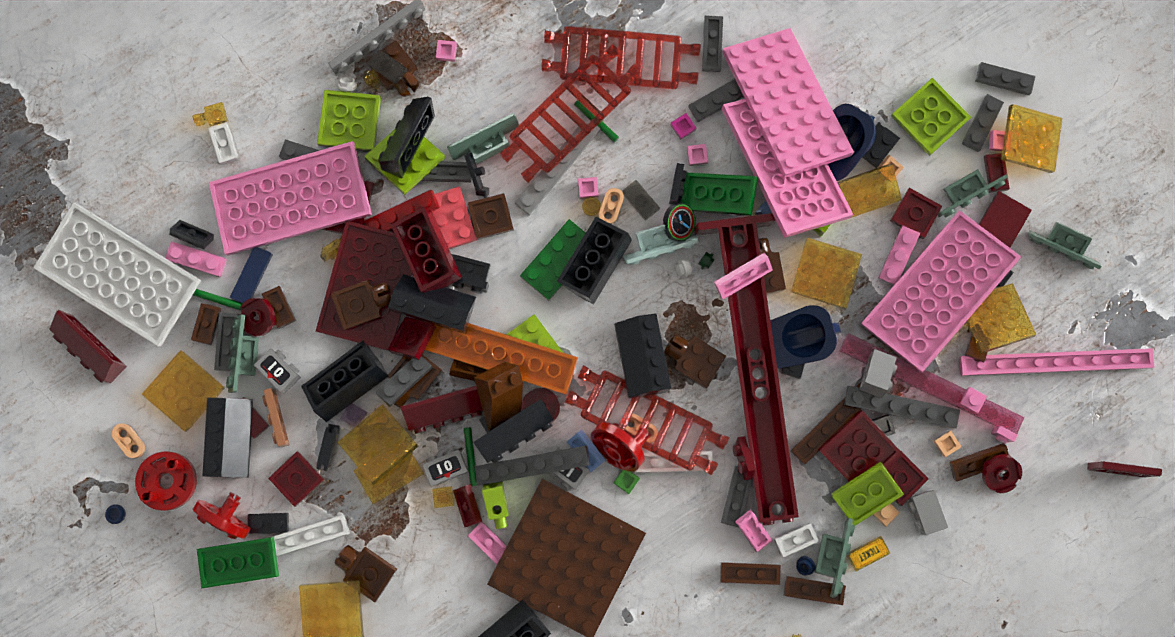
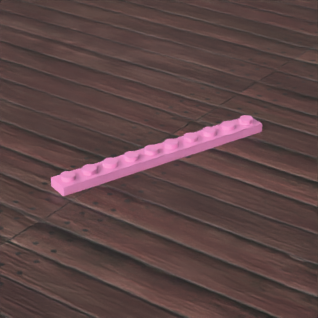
M1152 348L987 355L984 363L981 361L977 362L968 356L959 357L961 376L1154 368Z

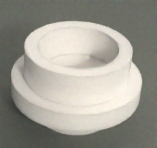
M343 77L338 83V88L342 92H353L357 88V83L352 77Z
M682 259L676 265V272L683 279L692 274V267L688 260L684 261Z

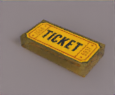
M879 536L850 551L847 557L857 572L891 553L882 536Z

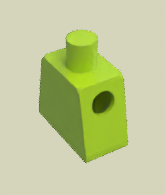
M503 482L483 485L482 493L489 520L494 519L496 529L507 527L505 517L509 516ZM499 505L501 509L496 510L494 506Z

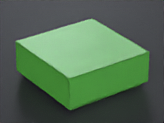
M622 470L613 483L627 494H630L640 478L630 471Z

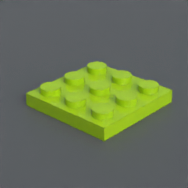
M933 78L925 83L891 115L929 156L972 118Z
M324 90L317 145L334 147L353 141L356 150L371 151L375 147L381 96Z
M394 129L364 157L391 184L406 195L439 162L445 159V155L424 137L403 178L382 171L378 159L381 152L386 150L389 137L393 136L396 131Z

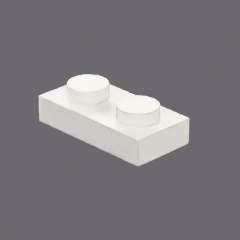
M224 123L208 128L219 164L223 165L239 160L229 125Z
M811 523L774 539L782 557H786L819 542Z

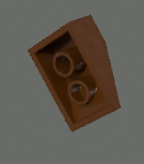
M503 362L474 377L489 431L521 412L523 381L519 365Z

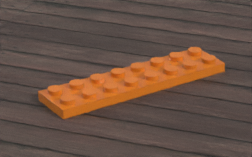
M468 323L465 334L435 325L436 329L425 348L427 351L487 370L503 362L519 365L522 381L563 394L568 393L578 361L576 356Z

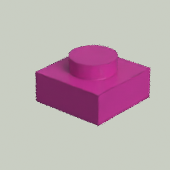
M687 113L670 124L680 140L697 129Z

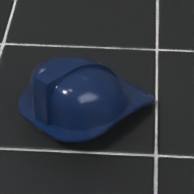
M847 103L837 106L833 112L854 153L850 157L828 163L836 181H840L848 176L862 156L870 150L876 138V127L873 121L875 117Z
M809 305L770 320L777 368L821 361L833 353L837 345L836 334L841 333L839 323H832L831 316L826 309L817 305Z

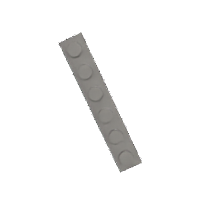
M414 0L328 62L335 74L344 72L348 65L362 59L369 50L376 49L380 42L391 38L398 29L405 28L413 18L420 17L425 10L423 2L421 0Z
M585 118L515 201V205L530 216L600 132V128L588 118Z

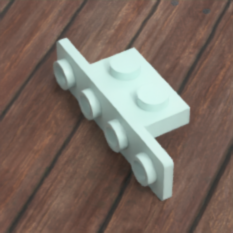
M660 225L637 232L636 236L640 251L624 255L623 260L626 264L634 265L642 259H654L662 253L670 254L682 247H693L699 240L695 234L685 241L671 240L664 232L666 230L665 225Z

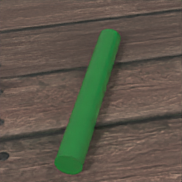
M579 99L574 103L614 143L619 139V136Z
M196 289L193 293V296L237 310L242 309L243 303L199 289Z
M471 427L463 428L471 486H477Z

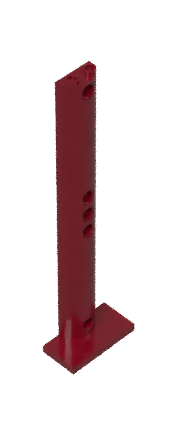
M772 213L700 222L697 223L694 231L696 236L719 233L724 274L727 275L761 255L757 228L770 226L775 221ZM740 236L743 240L742 244H735L733 237ZM764 276L728 296L749 450L756 468L753 479L759 521L763 525H772L775 520H782V523L793 522V518L799 516ZM752 349L757 350L759 353L757 360H753L750 357ZM755 368L759 369L762 373L759 379H755L752 375ZM758 387L764 390V396L761 399L755 395ZM775 504H779L781 507V511L777 515L772 513V507Z

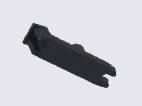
M472 152L467 153L465 160L476 195L486 198L489 196V187H483L480 177L485 175V169L483 166L477 168Z
M328 424V427L325 429L316 468L318 470L321 469L322 465H324V471H327L329 468L336 437L339 434L340 426Z

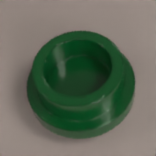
M706 252L699 261L698 265L701 266L702 270L705 267L709 269L714 262L712 258L713 253L709 254Z

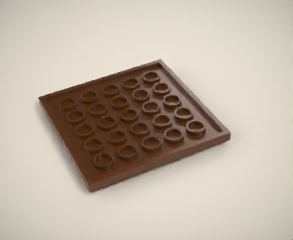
M541 479L487 585L519 602L523 599L532 609L586 637H594L646 533L560 487Z

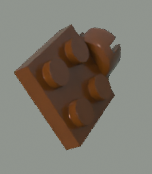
M396 40L366 60L367 65L387 91L395 88L401 96L407 97L411 95L407 90L408 86L413 92L418 89L419 83L413 75L418 69Z
M760 238V252L768 256L773 271L764 275L766 293L784 290L786 286L780 254L770 250L767 238Z
M366 280L331 293L343 329L347 330L382 317L380 310L389 305L392 295H381L391 291L389 286L385 283L371 286L369 281Z
M679 335L673 336L669 341L671 344L667 345L665 349V354L676 362L673 369L707 389L726 355L696 336H692L690 340H686Z
M422 355L432 365V369L398 399L394 405L401 408L410 398L418 401L441 373L442 369ZM403 356L388 374L389 377L387 378L393 377L412 358Z
M347 545L340 551L339 557H336L334 562L337 567L345 572L343 581L373 602L379 599L397 571L396 567L367 547H364L362 551H357L350 545Z

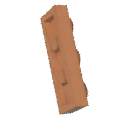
M273 388L265 389V395L262 396L265 407L268 406V422L270 425H273V441L278 447L289 446L276 390Z

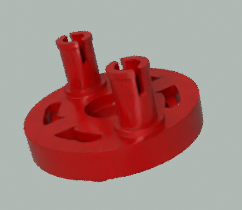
M599 423L591 432V440L602 456L607 459L606 462L618 469L630 472L637 471L645 460L641 447L650 437L649 432L644 428H640L632 438L617 423L613 425Z
M169 451L158 452L146 458L139 466L135 477V487L140 500L148 507L161 511L174 510L186 504L193 496L197 485L196 471L192 463L183 455ZM168 473L173 477V484L170 488L165 489L161 485V478Z
M230 492L222 507H217L202 500L196 502L192 509L197 514L196 518L203 524L207 522L216 529L226 532L228 534L227 537L231 539H236L237 537L245 539L251 530L247 524L233 516V513L240 504L239 500L241 497L238 495L233 498L235 494Z

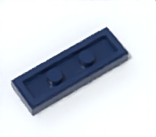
M258 247L253 248L230 295L231 299L244 303L246 300L253 298L273 256L272 253Z

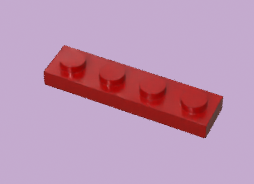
M428 190L365 220L364 223L366 226L389 232L393 230L391 227L393 223L422 207L427 208L431 212L440 207L433 190Z

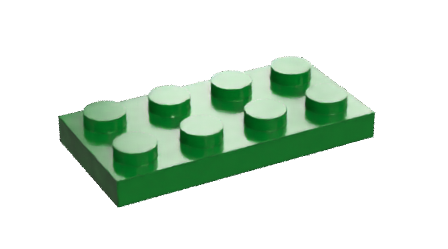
M687 172L681 203L689 205L694 212L752 216L758 178L756 176Z
M569 219L522 272L520 277L549 301L562 287L557 280L586 232Z
M274 537L197 549L201 589L279 576Z

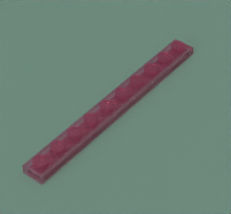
M849 333L846 335L839 350L867 364L868 357L874 349L897 357ZM896 358L895 365H897V369L892 377L994 426H1002L1018 434L1025 417L987 399L979 413L976 414L959 405L966 389L927 370L921 373L904 359Z

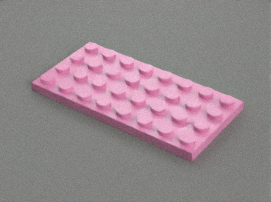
M791 28L723 48L722 53L784 178L853 155L854 151Z
M742 99L723 104L721 109L753 175L758 178V185L784 238L843 221L853 216L828 164L784 178L746 100Z
M353 141L209 182L223 249L227 256L372 215Z
M959 210L864 319L861 325L919 372L923 373L1021 259V256Z

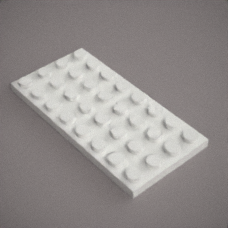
M77 203L72 204L34 266V269L157 346H162L201 282L197 277Z

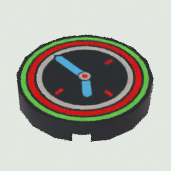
M676 203L669 206L663 217V225H665L666 230L664 232L669 239L685 241L694 232L696 217L689 205Z

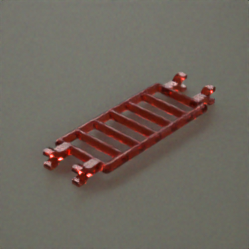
M566 26L564 33H554L552 31H545L544 43L555 42L563 43L561 62L542 59V71H559L562 80L677 89L679 82L697 85L699 73L680 72L681 53L699 56L701 44H682L681 36ZM571 34L582 35L579 73H567ZM589 35L600 36L597 75L586 74ZM608 37L619 38L616 77L604 76ZM626 39L637 40L634 78L623 77ZM645 40L656 41L653 80L642 79ZM663 42L674 43L671 81H660Z
M612 44L600 58L596 55H591L510 134L509 137L513 143L504 149L500 155L508 163L514 154L521 149L534 161L529 168L521 173L522 178L527 183L533 179L540 169L545 173H549L631 93V88L628 84L640 74L639 68L633 64L621 78L606 65L619 55L617 52L618 48ZM592 64L598 67L622 90L615 98L586 72ZM579 77L609 103L602 111L572 85ZM566 90L595 116L588 125L559 98ZM552 103L556 104L582 129L575 137L566 131L546 111ZM539 116L568 142L561 151L532 124ZM528 129L555 155L548 164L519 137L524 130Z
M583 365L578 378L595 384L588 400L570 390L565 403L582 409L581 417L596 425L599 423H609L607 421L623 389H627L625 379L606 370L598 375ZM606 380L617 384L599 418L591 414L590 411ZM657 395L642 396L652 402L639 429L644 428L647 430L658 405L669 410L654 443L645 441L642 448L688 471H692L697 466L712 475L718 463L700 456L705 442L708 440L723 450L730 437L711 431L713 424L710 421ZM641 397L631 399L618 428L625 431ZM678 414L686 418V421L670 453L660 448L675 415ZM694 422L704 428L689 461L678 457V454ZM625 431V432H626L627 434H629L632 438L635 436V435H633V434H631V433Z

